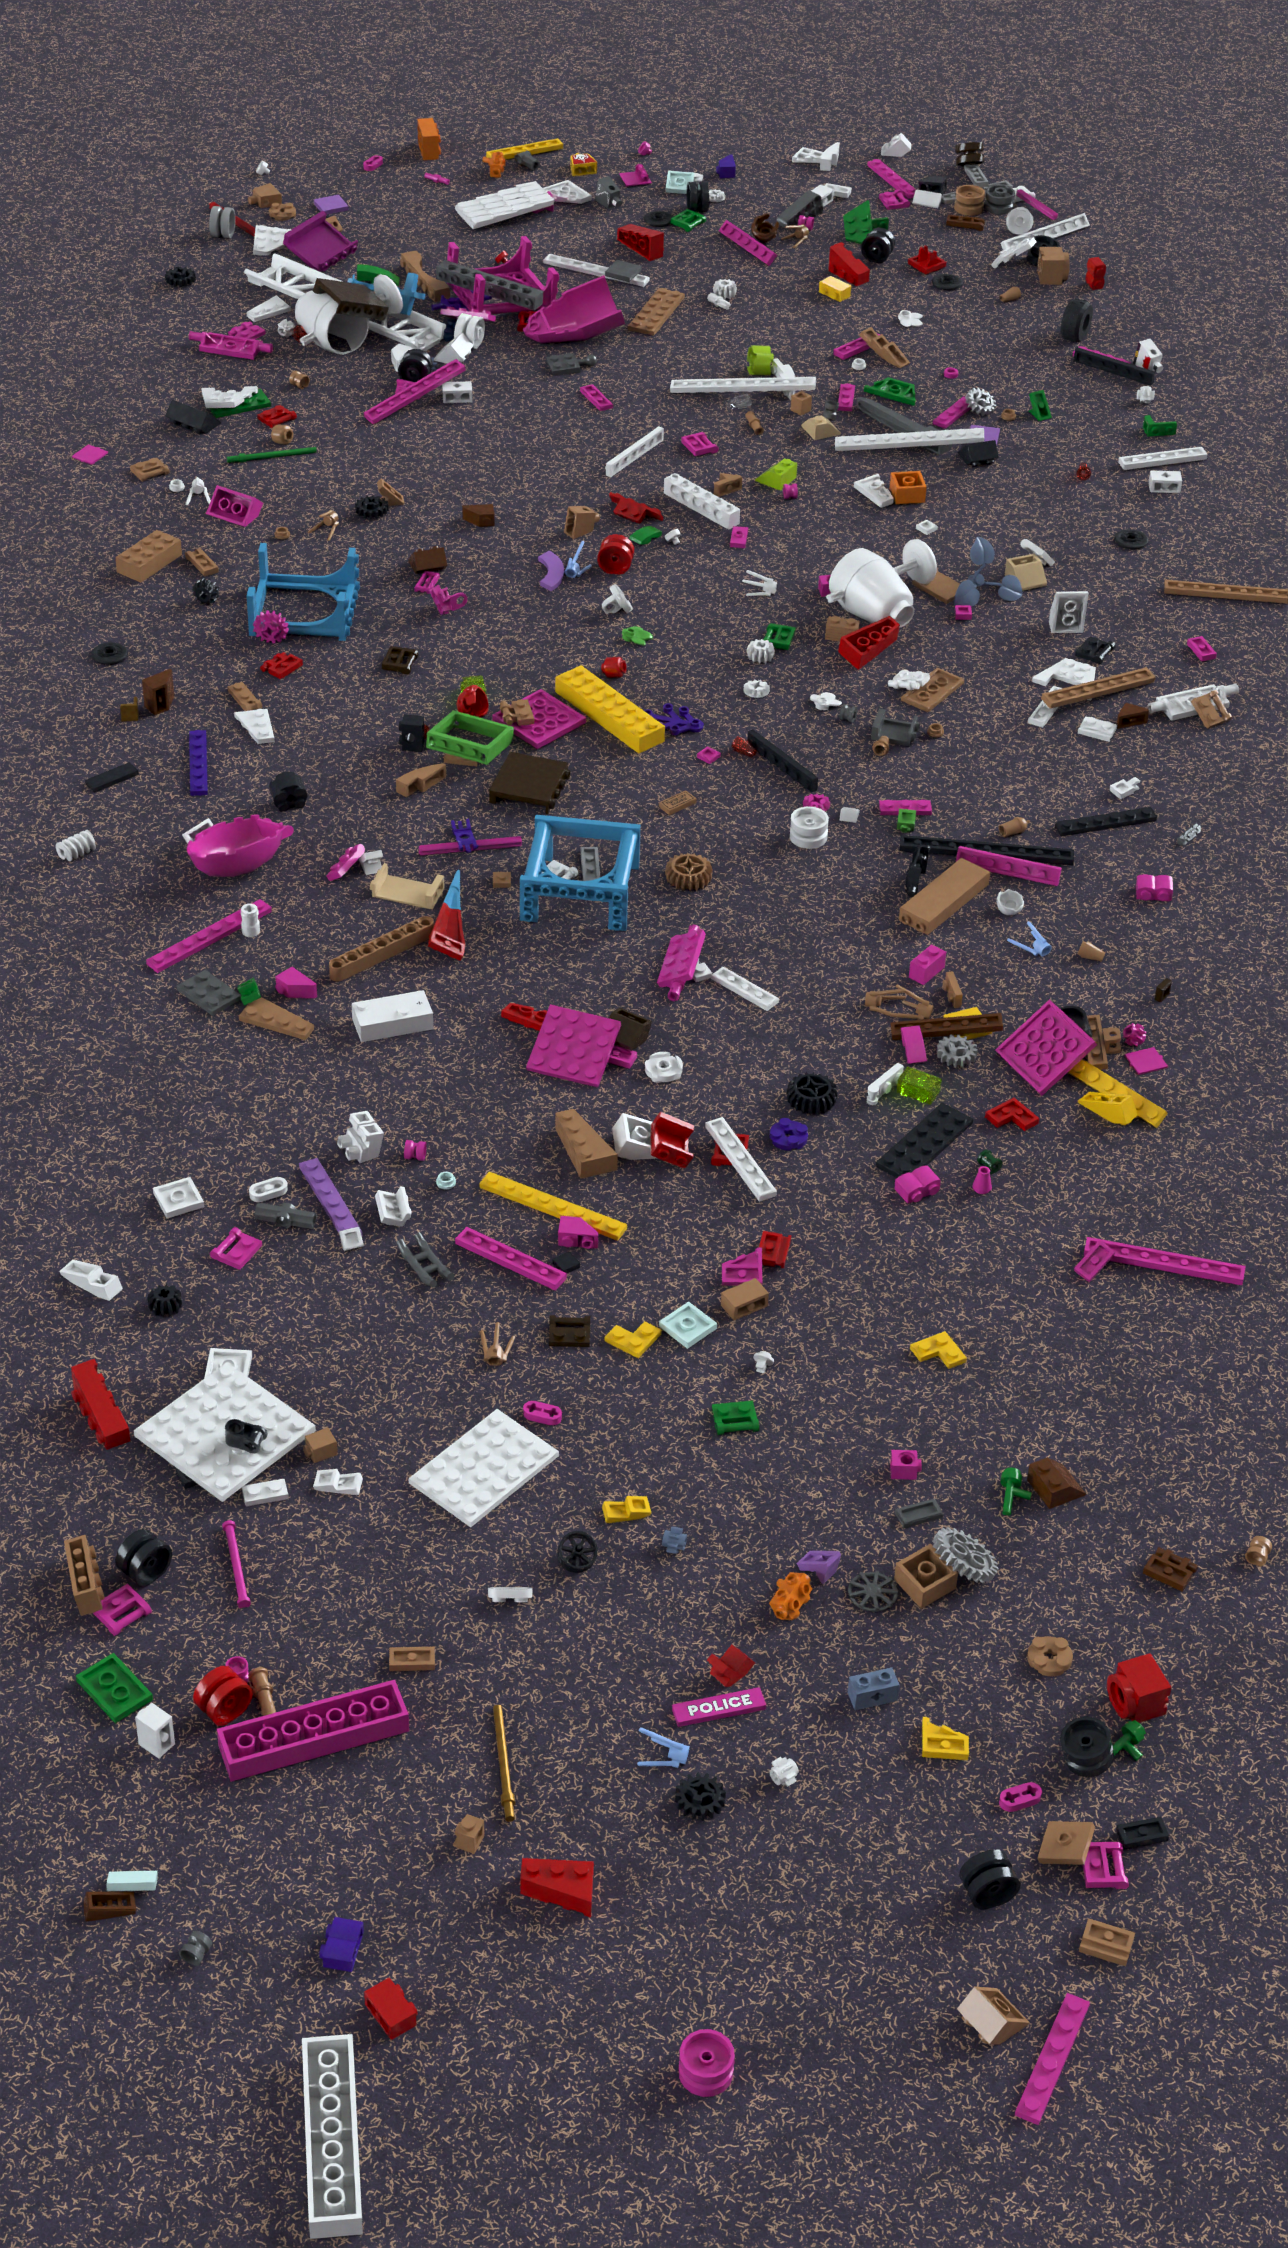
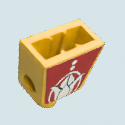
M576 153L571 155L570 167L572 176L597 174V161L590 154Z

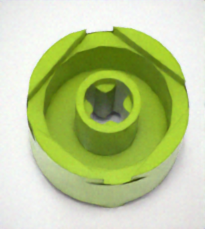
M751 345L747 354V362L750 365L747 366L749 375H771L770 365L773 362L774 355L771 353L770 346Z

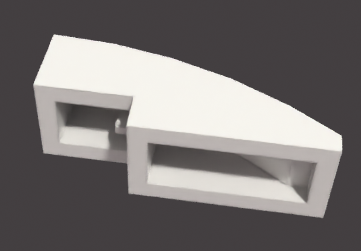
M839 142L831 145L824 151L821 156L820 170L830 171L831 165L837 166Z
M72 1260L59 1271L71 1283L105 1300L110 1301L123 1289L118 1276L103 1273L101 1266Z

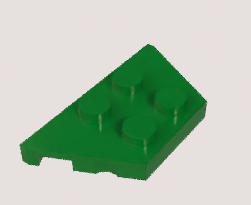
M869 200L843 215L846 241L862 244L863 240L872 230Z
M887 377L881 381L874 382V386H864V392L915 406L914 384Z

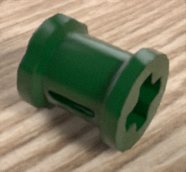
M988 1149L983 1150L977 1158V1163L988 1167L990 1174L999 1171L1003 1164L1002 1160L995 1158Z

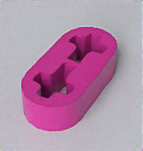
M376 155L364 161V170L373 171L383 164V157Z
M528 1401L523 1406V1415L530 1421L554 1426L562 1420V1411L557 1406L538 1401Z
M1028 1782L1005 1789L1000 1794L999 1805L1008 1812L1036 1805L1041 1800V1787L1036 1783ZM1027 1791H1030L1032 1794L1035 1793V1796L1027 1794ZM1006 1798L1014 1800V1803H1011L1009 1800L1006 1801Z

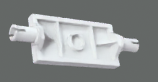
M1236 683L1217 687L1213 684L1156 697V702L1148 703L1147 708L1150 713L1163 711L1173 721L1198 715L1191 701L1213 690H1217L1219 693L1218 697L1224 707L1229 708L1230 702L1226 696L1238 694L1239 687ZM1211 699L1210 701L1213 704L1214 708L1218 710L1214 701Z

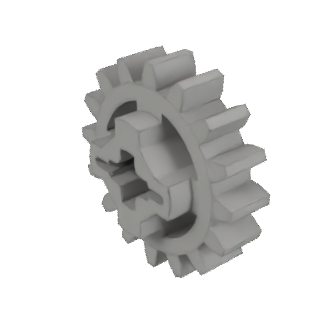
M972 388L965 397V402L969 404L968 408H971L972 412L976 411L977 414L981 413L982 416L992 414L996 407V401L992 400L993 396H990L989 392L986 393L984 389L981 391L980 388Z
M950 1035L949 1039L943 1037V1041L939 1040L937 1045V1058H941L942 1063L947 1062V1066L953 1064L954 1068L957 1065L963 1068L964 1064L971 1065V1062H975L978 1050L976 1049L977 1045L973 1044V1040L968 1041L966 1036L961 1038L960 1035H957V1037Z

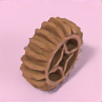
M687 852L685 855L680 853V856L674 855V858L669 859L665 875L667 882H670L671 886H676V889L681 887L683 891L685 889L691 891L694 888L697 891L698 888L703 889L704 885L708 886V883L711 882L713 869L707 858H702L701 855L696 856L695 853L688 854Z

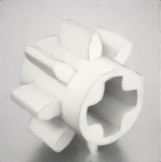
M284 319L278 324V333L281 336L288 338L295 333V325L292 321L287 322Z
M1143 386L1137 392V399H1140V403L1149 404L1151 400H1154L1155 391H1151L1149 386Z
M779 1757L772 1762L774 1767L770 1770V1776L775 1784H782L788 1787L796 1782L795 1776H797L799 1770L792 1759H787L786 1757L782 1759Z

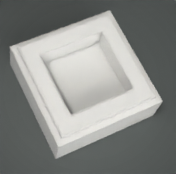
M928 520L916 525V529L926 535L936 531L938 528L937 525Z
M359 1227L339 1231L344 1251L364 1246Z

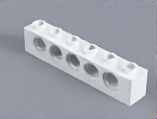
M676 473L664 478V494L727 529L739 525L740 509L733 504L726 502Z

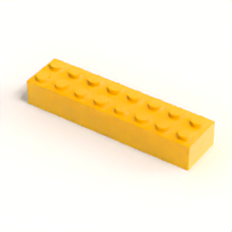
M582 665L555 677V692L638 754L665 742V726Z

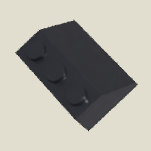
M171 400L165 415L170 419L169 422L175 425L180 423L186 429L191 427L194 432L199 434L201 432L208 433L221 424L219 420L207 412Z

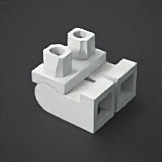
M368 1111L350 1114L349 1121L353 1127L347 1128L346 1135L338 1136L337 1145L340 1149L346 1148L345 1154L349 1161L357 1159L359 1163L377 1158L382 1144L383 1131L375 1123V1120Z

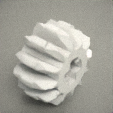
M719 279V281H715L713 292L717 296H722L725 300L726 298L731 299V297H735L737 287L735 282L730 281V279Z
M762 639L751 641L747 648L749 660H752L753 663L758 661L759 664L761 662L765 664L767 661L771 662L775 652L773 643Z

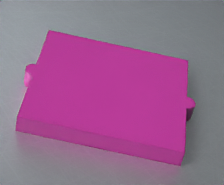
M88 444L75 453L72 458L92 465L108 454V451Z
M1154 1047L1125 1054L1130 1066L1135 1069L1138 1075L1168 1068V1065L1162 1059L1163 1056L1159 1055Z

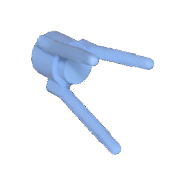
M581 541L573 560L569 558L566 570L564 571L567 577H580L582 573L592 567L589 564L580 571L579 564L576 563L584 541Z
M1029 921L1027 924L1032 930L1031 934L1036 939L1033 943L1034 949L1012 939H1007L1008 942L1031 952L1035 956L1040 954L1043 957L1049 954L1052 946L1046 942V939L1040 935Z
M639 1728V1731L650 1736L652 1741L670 1748L668 1758H671L672 1761H642L637 1763L638 1766H672L678 1768L680 1763L686 1764L690 1746L674 1742L644 1728Z

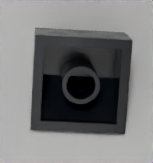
M995 440L967 444L958 451L966 465L972 464V467L979 466L984 462L992 464L999 458Z

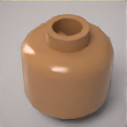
M275 425L271 431L273 442L287 445L294 436L291 427L287 425Z

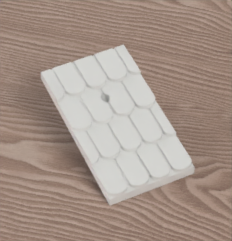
M534 181L516 185L514 188L500 190L498 193L476 197L474 200L460 202L455 206V210L472 229H476L554 205L555 200Z

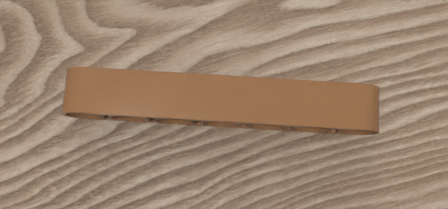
M429 916L420 917L330 960V979L336 982L345 980L428 940L434 925L433 918Z

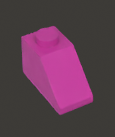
M290 967L275 976V987L279 994H284L288 998L317 997L316 983L294 967Z

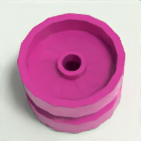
M711 2029L695 2031L683 2040L679 2051L678 2069L679 2079L688 2091L701 2097H711L724 2092L730 2086L735 2060L734 2047L730 2040L721 2032Z

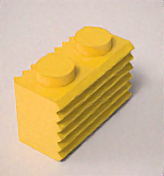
M830 276L819 282V293L841 302L851 296V285Z

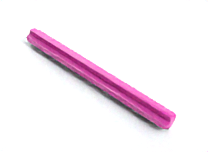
M520 836L476 840L477 845H479L476 850L522 846V839ZM457 842L420 845L418 848L421 856L462 852L459 851Z

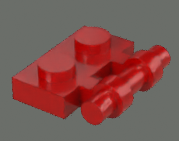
M282 652L281 654L274 655L273 659L265 661L260 666L262 672L268 670L269 674L282 679L301 667L303 660L292 654L287 656L285 652Z

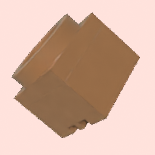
M1040 247L1037 266L1040 284L1062 285V281H1067L1069 275V253L1063 252L1062 247Z

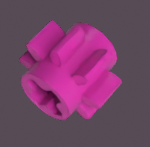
M1131 1023L1126 1026L1123 1031V1038L1126 1039L1125 1043L1130 1046L1142 1044L1146 1039L1144 1027L1138 1023L1136 1025Z

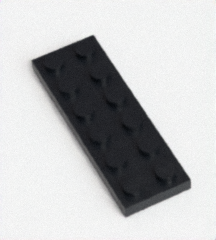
M941 1103L876 1161V1167L898 1178L905 1173H912L921 1166H927L973 1124V1118Z

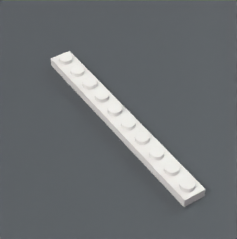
M816 377L672 380L670 392L815 390Z
M984 428L835 437V450L849 451L984 442Z

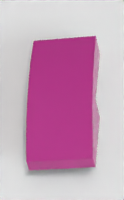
M920 1026L901 1028L907 1063L926 1062L927 1057Z

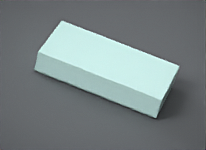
M157 1871L109 1872L107 1891L155 1890L158 1878Z

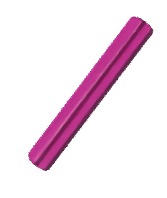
M1022 189L1017 190V197L1050 219H1057L1058 213Z

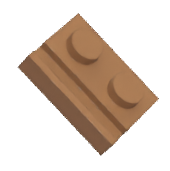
M1088 1918L1079 1952L1126 1967L1135 1933Z

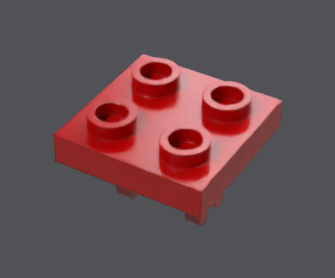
M924 245V248L920 247L917 256L908 259L909 265L924 274L946 267L947 263L937 256V251L929 252L926 245Z

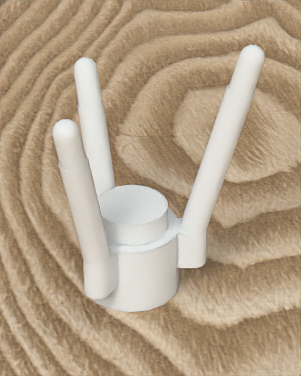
M198 477L192 481V488H190L185 505L189 504L193 493L200 494L204 492L207 502L210 504L211 500L207 493V488L204 487L203 480Z
M746 571L748 574L765 581L764 583L742 580V582L761 586L763 591H766L747 593L746 596H771V594H775L777 582L755 572Z

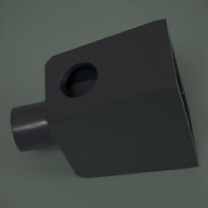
M928 176L918 181L919 190L941 193L943 196L947 191V177Z

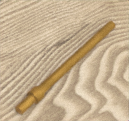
M495 1705L493 1713L502 1785L501 1805L504 1807L505 1820L512 1822L515 1820L513 1807L515 1805V1795L511 1790L503 1711L501 1705Z

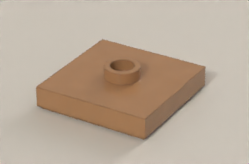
M1049 1821L1037 1858L1039 1863L1084 1865L1095 1830L1093 1822Z

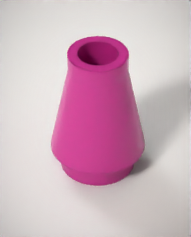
M981 1166L978 1169L977 1176L972 1185L978 1194H987L992 1189L990 1169L986 1166Z

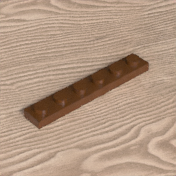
M1002 1013L890 1022L892 1040H902L901 1028L920 1026L923 1038L1003 1031Z

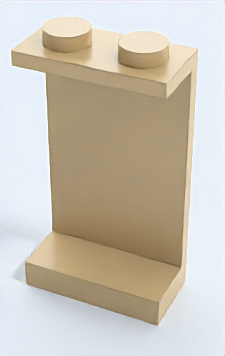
M384 863L381 869H378L375 879L371 881L370 890H372V897L433 909L444 890V876L437 874L432 884L388 875V866Z

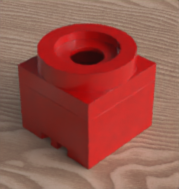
M1151 1653L1119 1662L1116 1673L1109 1675L1107 1678L1109 1699L1118 1716L1122 1719L1130 1718L1131 1721L1136 1720L1140 1723L1166 1715V1703H1169L1167 1696H1170L1172 1687Z

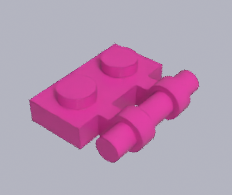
M251 321L241 323V326H235L231 331H228L229 336L235 335L236 337L254 340L266 334L265 329L257 325L253 326Z

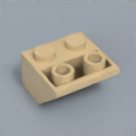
M1035 553L1006 559L1005 576H1016L1021 583L1022 591L1047 586L1042 561Z

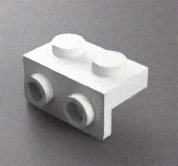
M400 1186L396 1194L377 1191L375 1198L381 1223L399 1227L404 1226L405 1222L411 1217V1209L409 1208L405 1187Z

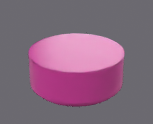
M952 367L946 368L944 376L950 379L958 377V370Z

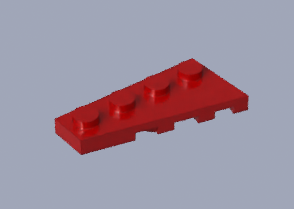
M509 1003L501 1010V1017L540 1031L547 1014V1010L534 1011L533 1007Z

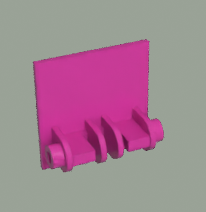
M642 164L636 165L635 172L619 173L626 186L652 184Z

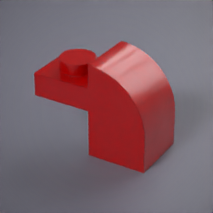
M732 1644L721 1659L714 1654H711L707 1659L712 1665L710 1674L726 1687L732 1686L744 1677L755 1664L751 1658Z

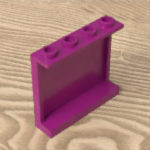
M324 211L285 233L283 244L310 268L319 272L326 271L338 261L345 259L351 253H355L358 240L350 242L326 221L327 214Z

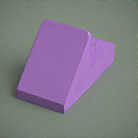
M809 1551L797 1562V1565L801 1571H815L820 1582L824 1584L836 1573L841 1553L840 1551Z

